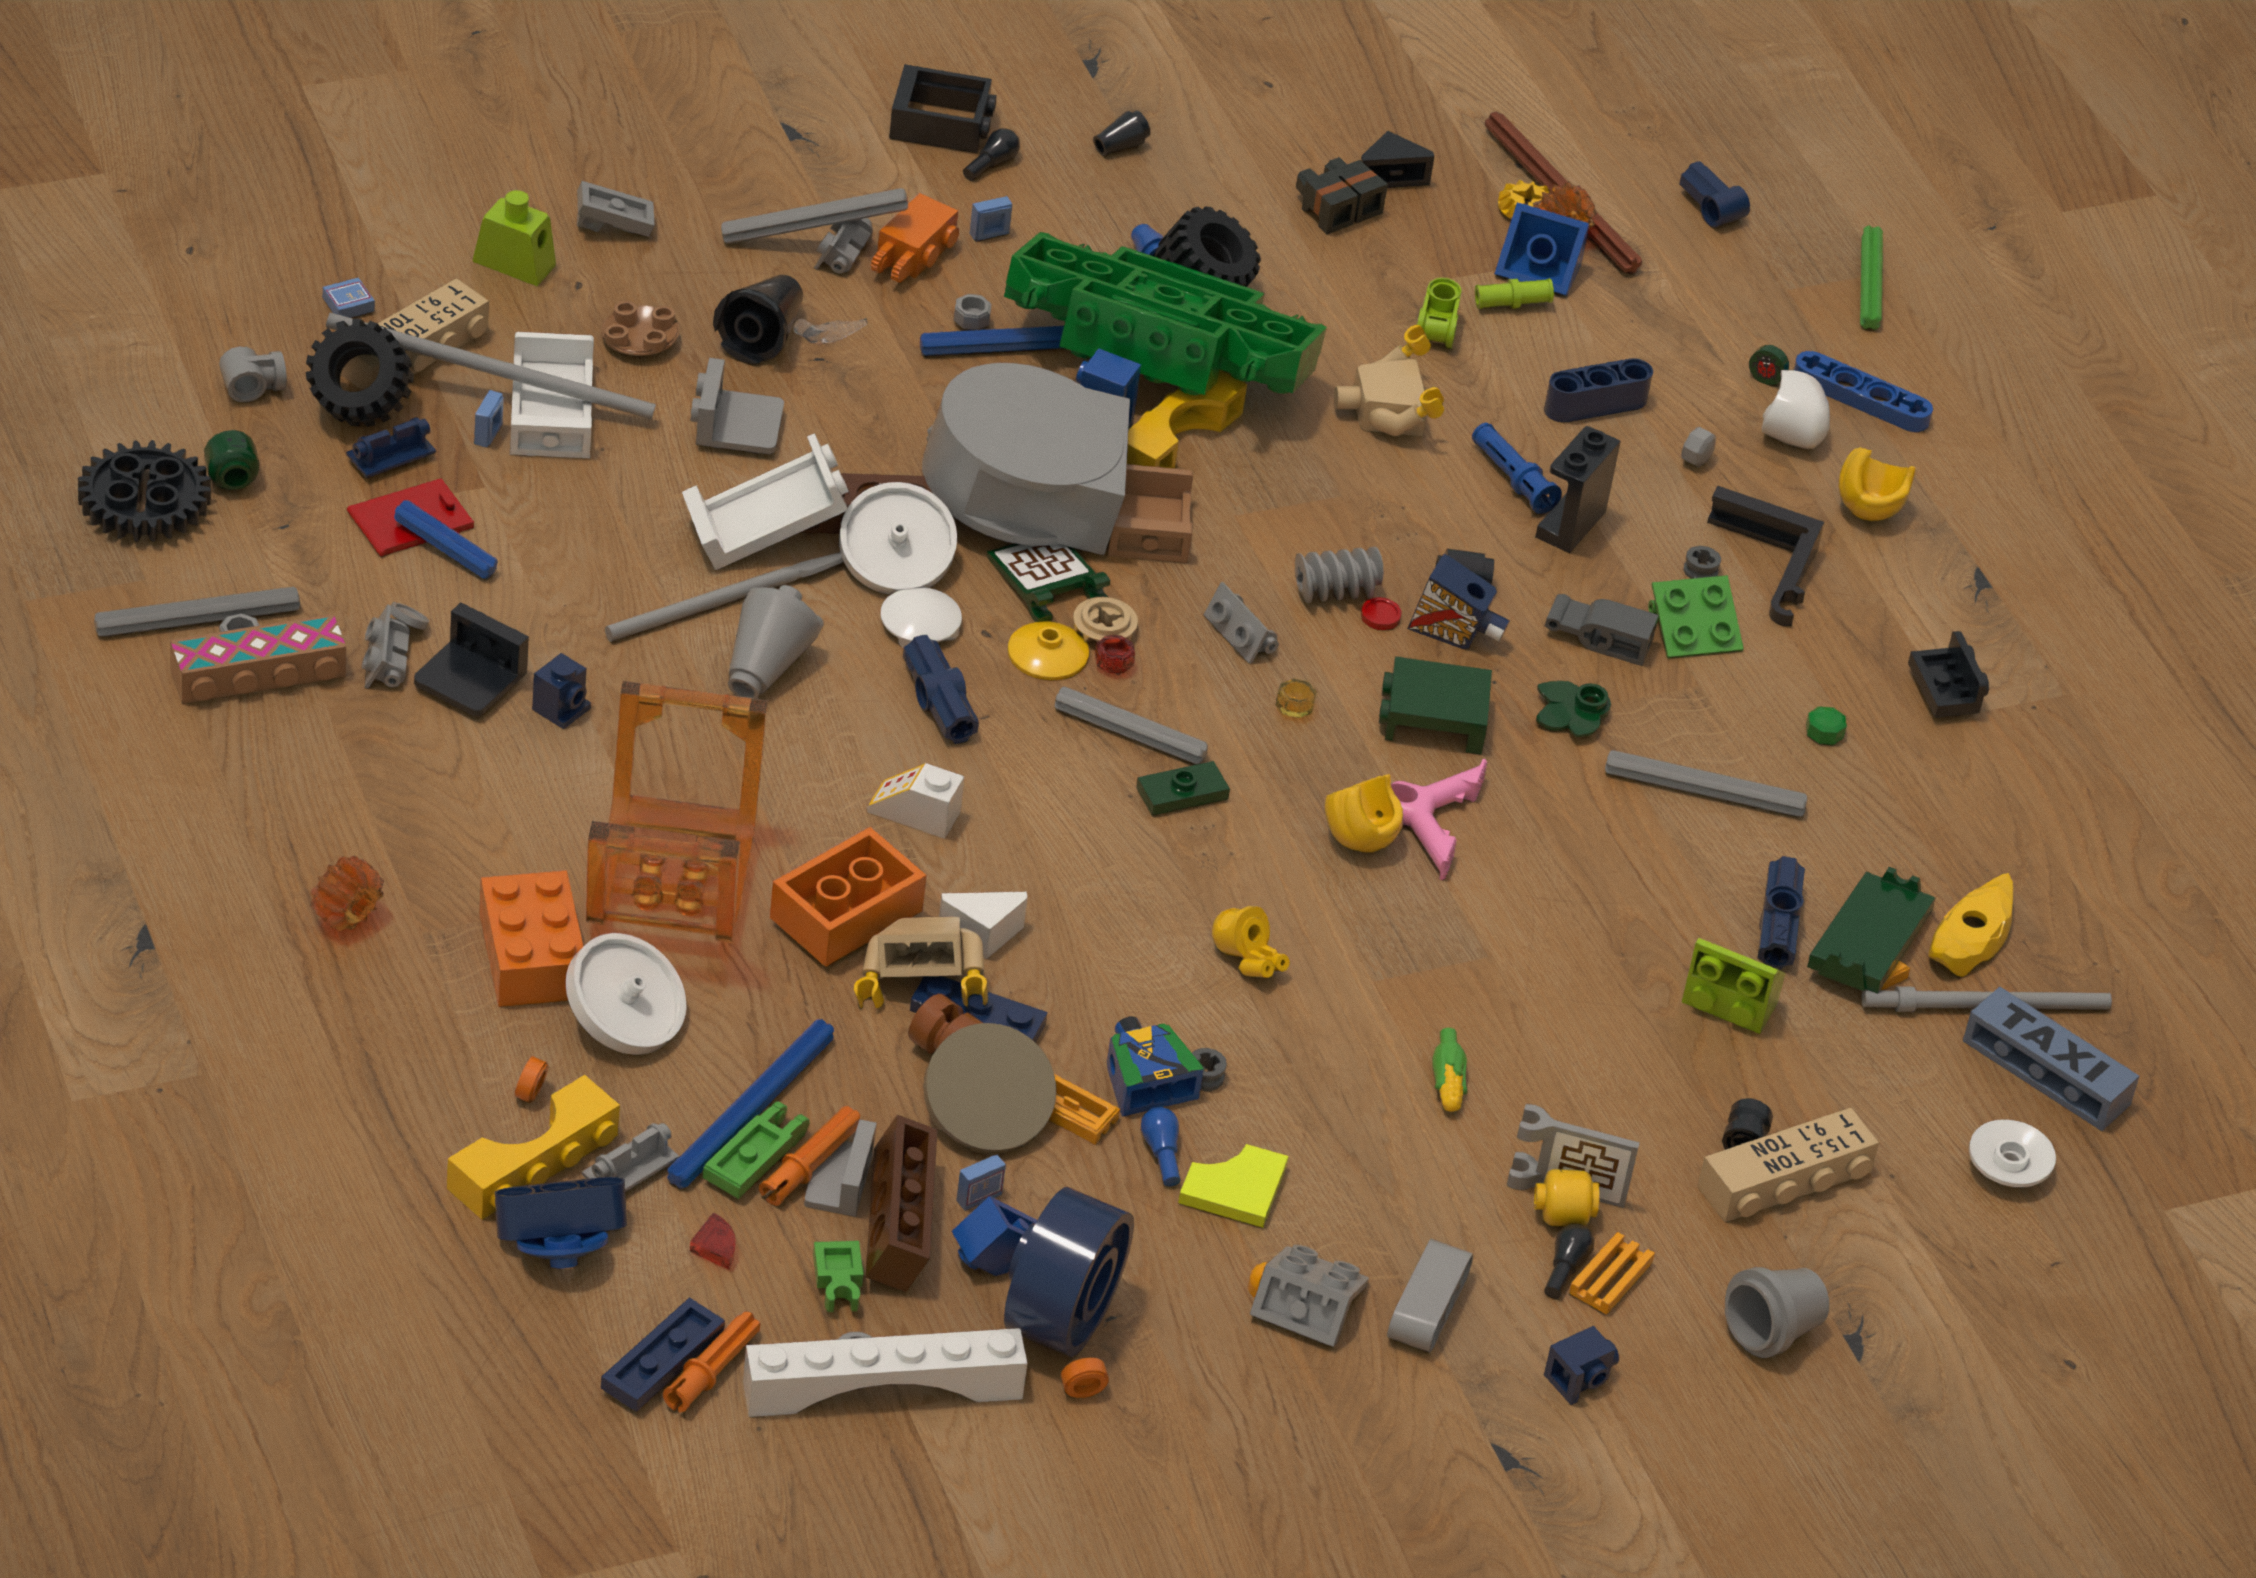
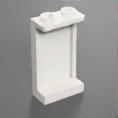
M516 332L514 364L592 386L594 337L591 335ZM513 381L510 455L590 458L592 403Z
M815 433L807 436L813 450L812 452L707 500H704L697 485L682 492L701 544L715 570L848 510L842 495L849 491L840 471L833 472L831 469L838 466V463L829 444L821 446Z

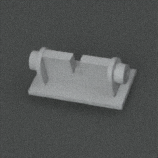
M868 218L832 224L830 229L835 232V235L828 232L816 249L822 255L814 268L817 270L824 261L836 273L849 271L860 250L873 233L872 222Z
M1221 582L1203 615L1248 663L1253 662L1258 652L1273 653L1279 645L1277 634L1272 630H1268L1245 606L1243 598L1239 594H1234L1224 582Z
M387 604L379 618L373 617L365 633V640L369 641V648L364 655L362 669L366 670L365 688L369 689L374 679L384 682L389 687H397L405 679L407 662L405 654L408 651L410 629L406 623L390 618L391 605Z
M656 1123L647 1126L646 1131L634 1137L630 1143H625L606 1155L601 1154L596 1157L595 1164L582 1171V1175L586 1179L599 1177L625 1179V1192L679 1158V1155L667 1146V1140L671 1138L670 1129L664 1123L659 1125Z

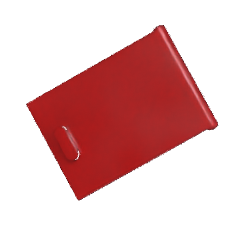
M442 478L347 507V512L381 557L427 543L426 540L394 519L396 507L404 500H409L457 533L474 528V521Z

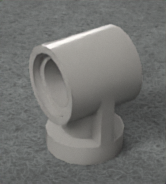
M239 346L228 350L220 358V371L228 394L233 400L250 402L261 397L266 389L281 391L286 388V366L281 351L269 352L268 355H257L253 349Z

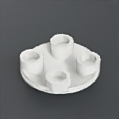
M925 587L899 590L887 597L881 607L882 623L890 633L898 637V643L901 647L908 645L914 637L920 635H928L930 639L936 640L937 643L944 640H954L959 635L962 621L961 610L951 597L938 590Z

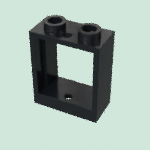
M904 64L892 106L889 138L977 153L980 140L988 139L991 117H994L997 95L991 94L992 79ZM914 102L972 111L975 112L974 119L913 109Z

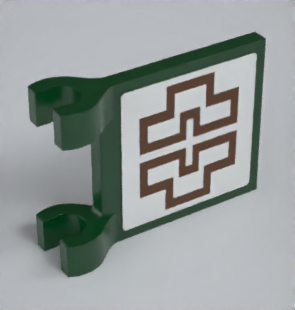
M1014 543L987 551L988 560L1025 600L1029 613L1035 622L1053 620V614L1047 609L1046 604L1053 603L1054 595L1083 587L1087 599L1108 597L1103 590L1104 587L1110 586V579L1104 572L1096 573L1072 547L1059 544L1031 546Z

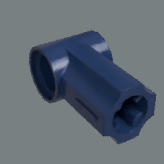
M1701 161L1690 164L1688 169L1681 174L1679 185L1700 204L1702 216L1709 226L1718 227L1748 216L1750 201L1745 190L1736 185L1728 187Z

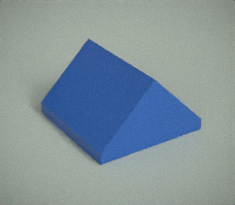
M1517 202L1494 274L1507 279L1517 278L1519 282L1550 278L1553 282L1554 293L1567 296L1582 265L1589 223Z

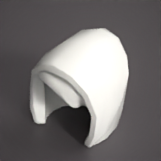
M1781 370L1780 388L1772 404L1763 413L1762 432L1788 445L1803 449H1814L1824 440L1830 429V409L1821 384L1813 376L1795 370Z

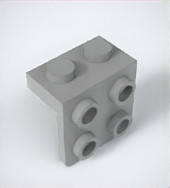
M709 358L706 373H699L697 379L696 396H700L701 399L693 398L690 421L697 422L696 445L752 453H774L784 410V400L779 397L723 390L725 360Z

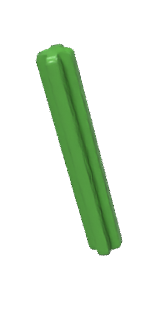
M1870 225L1863 229L1861 242L1860 324L1864 329L1871 328L1877 330L1882 320L1883 231L1879 226L1873 228Z

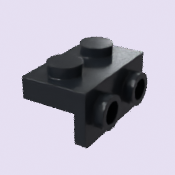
M1961 631L1952 632L1948 648L1911 651L1908 665L1934 718L1980 713L1984 696H1987L1989 692V681L1986 673L1981 672L1975 660L1973 647L1967 644Z

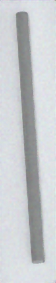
M330 312L326 328L338 330L336 323L345 321L350 326L352 325V318ZM386 328L407 351L648 419H652L656 404Z

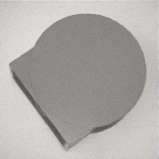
M991 363L970 368L951 380L944 391L923 454V476L932 493L949 508L948 510L953 517L985 535L1016 544L1031 546L1059 544L1104 555L1125 497L1130 399L1088 389L1058 373L1025 364Z

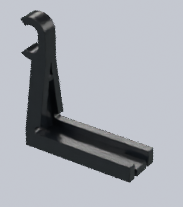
M1717 486L1712 496V511L1707 523L1793 552L1771 600L1769 616L1775 623L1782 626H1792L1794 614L1791 610L1781 608L1780 605L1784 601H1792L1795 604L1803 603L1805 592L1799 585L1818 551L1824 522Z

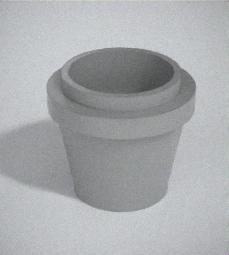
M1763 1267L1749 1268L1733 1276L1726 1290L1725 1315L1730 1331L1746 1351L1761 1358H1768L1785 1352L1794 1340L1821 1325L1829 1313L1827 1289L1821 1278L1807 1268L1769 1270Z

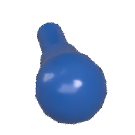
M1151 1108L1142 1117L1140 1130L1145 1141L1152 1149L1154 1156L1159 1161L1163 1184L1168 1187L1175 1186L1181 1181L1175 1156L1178 1151L1179 1121L1176 1115L1167 1108Z

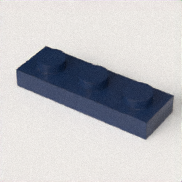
M924 976L910 1003V1011L916 1013L926 1000L940 993L961 1006L964 1014H972L983 1023H995L1014 1028L1027 1035L1035 1043L1046 1025L1048 1013L988 992V1003L986 1005H983L982 995L972 994L967 998L968 1006H965L962 1001L961 982L943 976Z
M689 1297L601 1376V1389L637 1412L683 1370L684 1364L689 1359L699 1356L723 1332L725 1320Z

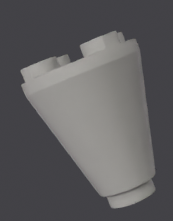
M782 585L779 590L766 587H753L749 590L742 605L729 668L730 679L728 687L737 696L746 700L757 699L811 646L822 630L824 621L801 601L802 594L797 589L788 585Z

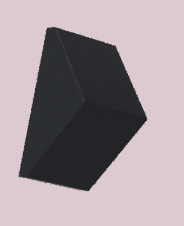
M1387 131L1361 156L1360 161L1388 184L1387 188L1430 185L1435 156L1433 151Z

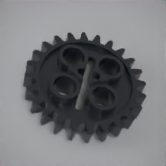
M135 440L133 447L130 449L118 443L116 453L103 449V459L92 456L90 458L91 466H83L82 476L78 477V504L82 505L83 516H90L92 526L103 523V533L105 534L114 529L118 530V539H122L127 533L133 534L134 542H138L142 535H148L149 539L155 542L159 533L171 539L173 529L186 533L187 523L198 525L199 515L206 516L207 505H211V478L206 476V466H198V457L196 456L186 459V449L184 448L175 453L171 452L170 443L164 445L162 449L156 448V443L153 440L149 442L147 447H141L140 443ZM150 469L145 510L139 512V502L142 500L144 472Z

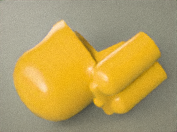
M1261 907L1230 908L1222 911L1215 918L1212 926L1213 941L1216 947L1223 953L1243 958L1238 967L1243 975L1269 978L1273 975L1274 971L1284 972L1288 969L1290 964L1289 957L1285 954L1277 953L1276 949L1267 945L1270 937V925L1268 917Z

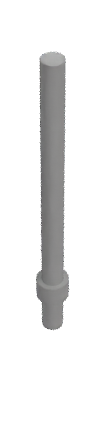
M1896 986L1894 991L1880 990L1878 994L1869 990L1863 991L1862 1006L1894 1008L1896 1012H1914L1916 1008H1976L1993 992L1916 991L1915 987ZM2009 992L2034 1009L2110 1010L2112 1005L2110 993Z

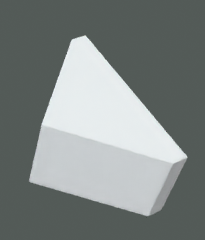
M1027 892L942 893L939 917H960V928H967L978 934L982 939L983 956L987 959L1024 928Z

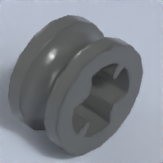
M1692 547L1687 551L1683 571L1690 579L1718 576L1721 556L1710 547Z
M1200 1048L1194 1050L1192 1054L1200 1062L1203 1069L1208 1068V1072L1203 1070L1200 1090L1213 1091L1223 1085L1225 1079L1226 1058L1214 1049Z

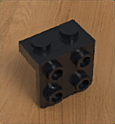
M460 602L451 611L450 642L415 673L414 685L473 716H481L527 674L529 636Z

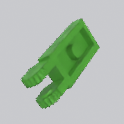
M775 1102L760 1116L756 1115L703 1167V1178L739 1199L805 1136L810 1120L800 1114L783 1129L779 1128L778 1126L785 1119L788 1109L783 1103Z

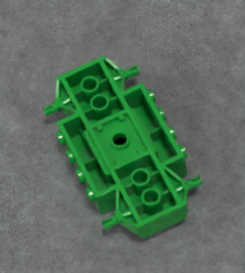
M1039 232L1011 257L1004 297L1014 300L1015 304L1021 308H1038L1050 312L1051 316L1057 320L1065 321L1060 347L1071 350V353L1076 357L1091 359L1099 348L1141 364L1140 374H1143L1146 380L1154 383L1167 382L1179 386L1182 392L1190 395H1205L1217 383L1220 370L1231 373L1233 378L1240 381H1256L1265 384L1269 390L1276 393L1293 394L1316 369L1327 327L1322 324L1308 323L1303 316L1298 319V314L1290 317L1271 310L1262 304L1265 293L1121 246L1115 253L1109 255L1106 252H1094L1089 245L1084 247V243L1076 246L1058 240L1049 233Z

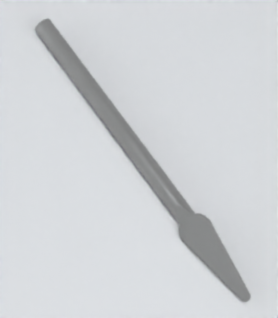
M841 552L803 561L793 566L771 571L605 627V634L607 639L612 642L745 598L753 587L775 588L801 577L816 574L844 561Z

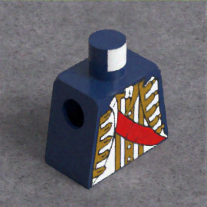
M1443 554L1428 579L1407 629L1461 649H1469L1478 632L1499 642L1510 620L1489 610L1497 594V590L1493 585L1450 556Z

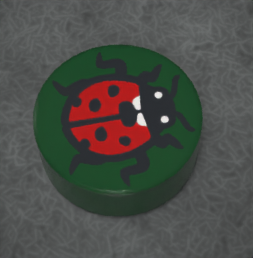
M1764 345L1758 348L1751 356L1749 369L1757 381L1766 385H1774L1781 381V370H1789V360L1780 348L1773 345Z

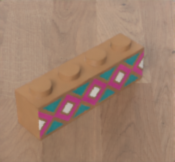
M327 614L170 640V672L182 704L346 677V644L334 614Z

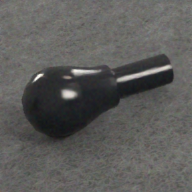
M1007 128L993 131L980 151L979 156L963 169L964 176L968 180L973 181L988 167L992 168L999 163L1015 158L1020 150V140L1017 134Z
M1571 1223L1566 1225L1556 1236L1555 1257L1553 1260L1554 1269L1544 1289L1545 1294L1551 1298H1560L1570 1275L1576 1272L1577 1268L1589 1258L1594 1250L1595 1239L1591 1231L1582 1224Z

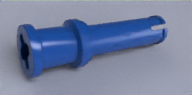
M1485 422L1474 430L1472 441L1511 479L1512 489L1517 494L1524 495L1530 501L1531 509L1537 514H1544L1552 510L1560 501L1562 490L1556 483L1549 482L1543 476L1542 468L1536 463L1527 462L1494 429L1492 424Z

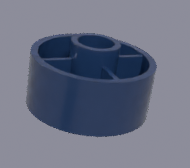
M1064 1187L1059 1190L1047 1204L1036 1224L1033 1223L1026 1229L1014 1252L1009 1268V1279L1012 1281L1004 1311L1006 1329L1020 1328L1021 1335L1027 1339L1069 1357L1077 1355L1085 1347L1099 1326L1116 1292L1132 1244L1134 1233L1133 1215L1070 1187Z

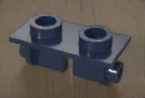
M415 417L408 422L394 426L393 435L391 436L387 430H383L366 437H359L357 443H354L352 446L353 450L347 451L346 455L361 473L368 478L436 453V449L425 438L430 433L428 421Z

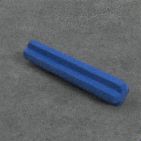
M404 500L396 507L394 519L398 523L481 578L488 579L495 573L498 563L495 557L409 500Z

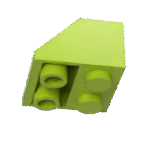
M1698 938L1692 955L1682 1003L1760 1034L1778 1004L1785 972Z

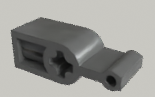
M1557 594L1546 618L1545 627L1551 631L1561 630L1578 635L1581 644L1591 651L1643 666L1654 640L1659 615L1607 599L1595 600L1591 605L1572 600L1568 595Z

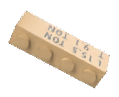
M456 278L378 324L380 327L460 348L488 331L489 300ZM405 351L411 360L412 367H409L413 374L424 370L427 366L439 360L411 351ZM366 354L357 356L345 365L341 376L359 389L364 390L378 376L380 369L379 358Z
M1848 1108L1705 1156L1697 1187L1724 1222L1740 1217H1749L1760 1210L1778 1204L1784 1205L1795 1198L1813 1192H1822L1833 1185L1851 1179H1860L1871 1173L1879 1142L1854 1110Z

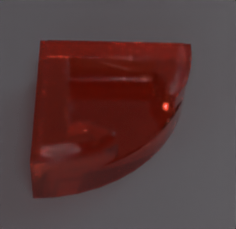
M712 1213L690 1241V1252L728 1270L732 1266L735 1258V1234L731 1226L722 1217Z

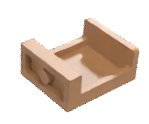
M1126 464L1125 497L1109 539L1108 556L1188 563L1192 537L1190 504L1193 471Z

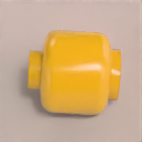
M1551 1169L1547 1172L1544 1183L1535 1184L1534 1209L1542 1210L1543 1219L1548 1225L1565 1227L1573 1223L1586 1226L1590 1217H1597L1599 1183L1592 1182L1588 1172Z

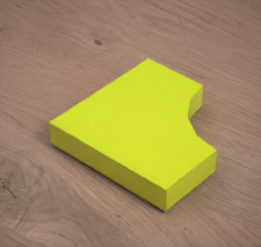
M1246 1144L1239 1155L1226 1162L1215 1164L1192 1162L1180 1191L1178 1203L1263 1228L1285 1173L1289 1156Z

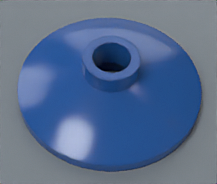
M600 1231L517 1240V1248L531 1256L550 1259V1266L552 1268H571L578 1265L577 1257L587 1255L605 1246L608 1243V1234Z

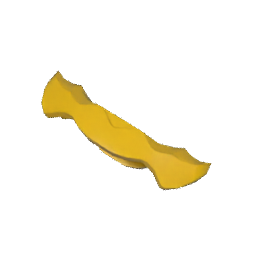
M2009 873L2002 874L1968 893L1944 916L1933 935L1928 953L1931 959L1943 964L1956 976L1964 977L1976 965L1995 956L2006 941L2012 924L2013 881ZM1966 917H1977L1983 920L1986 925L1981 928H1973L1966 925L1963 919Z

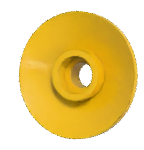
M1042 621L1026 624L1011 635L1008 642V656L1012 664L1024 674L1041 680L1053 681L1067 679L1081 672L1088 662L1089 648L1087 642H1084L1082 635L1075 632L1071 627L1056 622Z

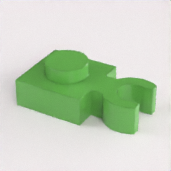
M859 1241L814 1242L813 1260L817 1288H826L824 1302L826 1310L834 1312L835 1299L845 1298L851 1303V1311H857L860 1300L859 1287H862L863 1267Z

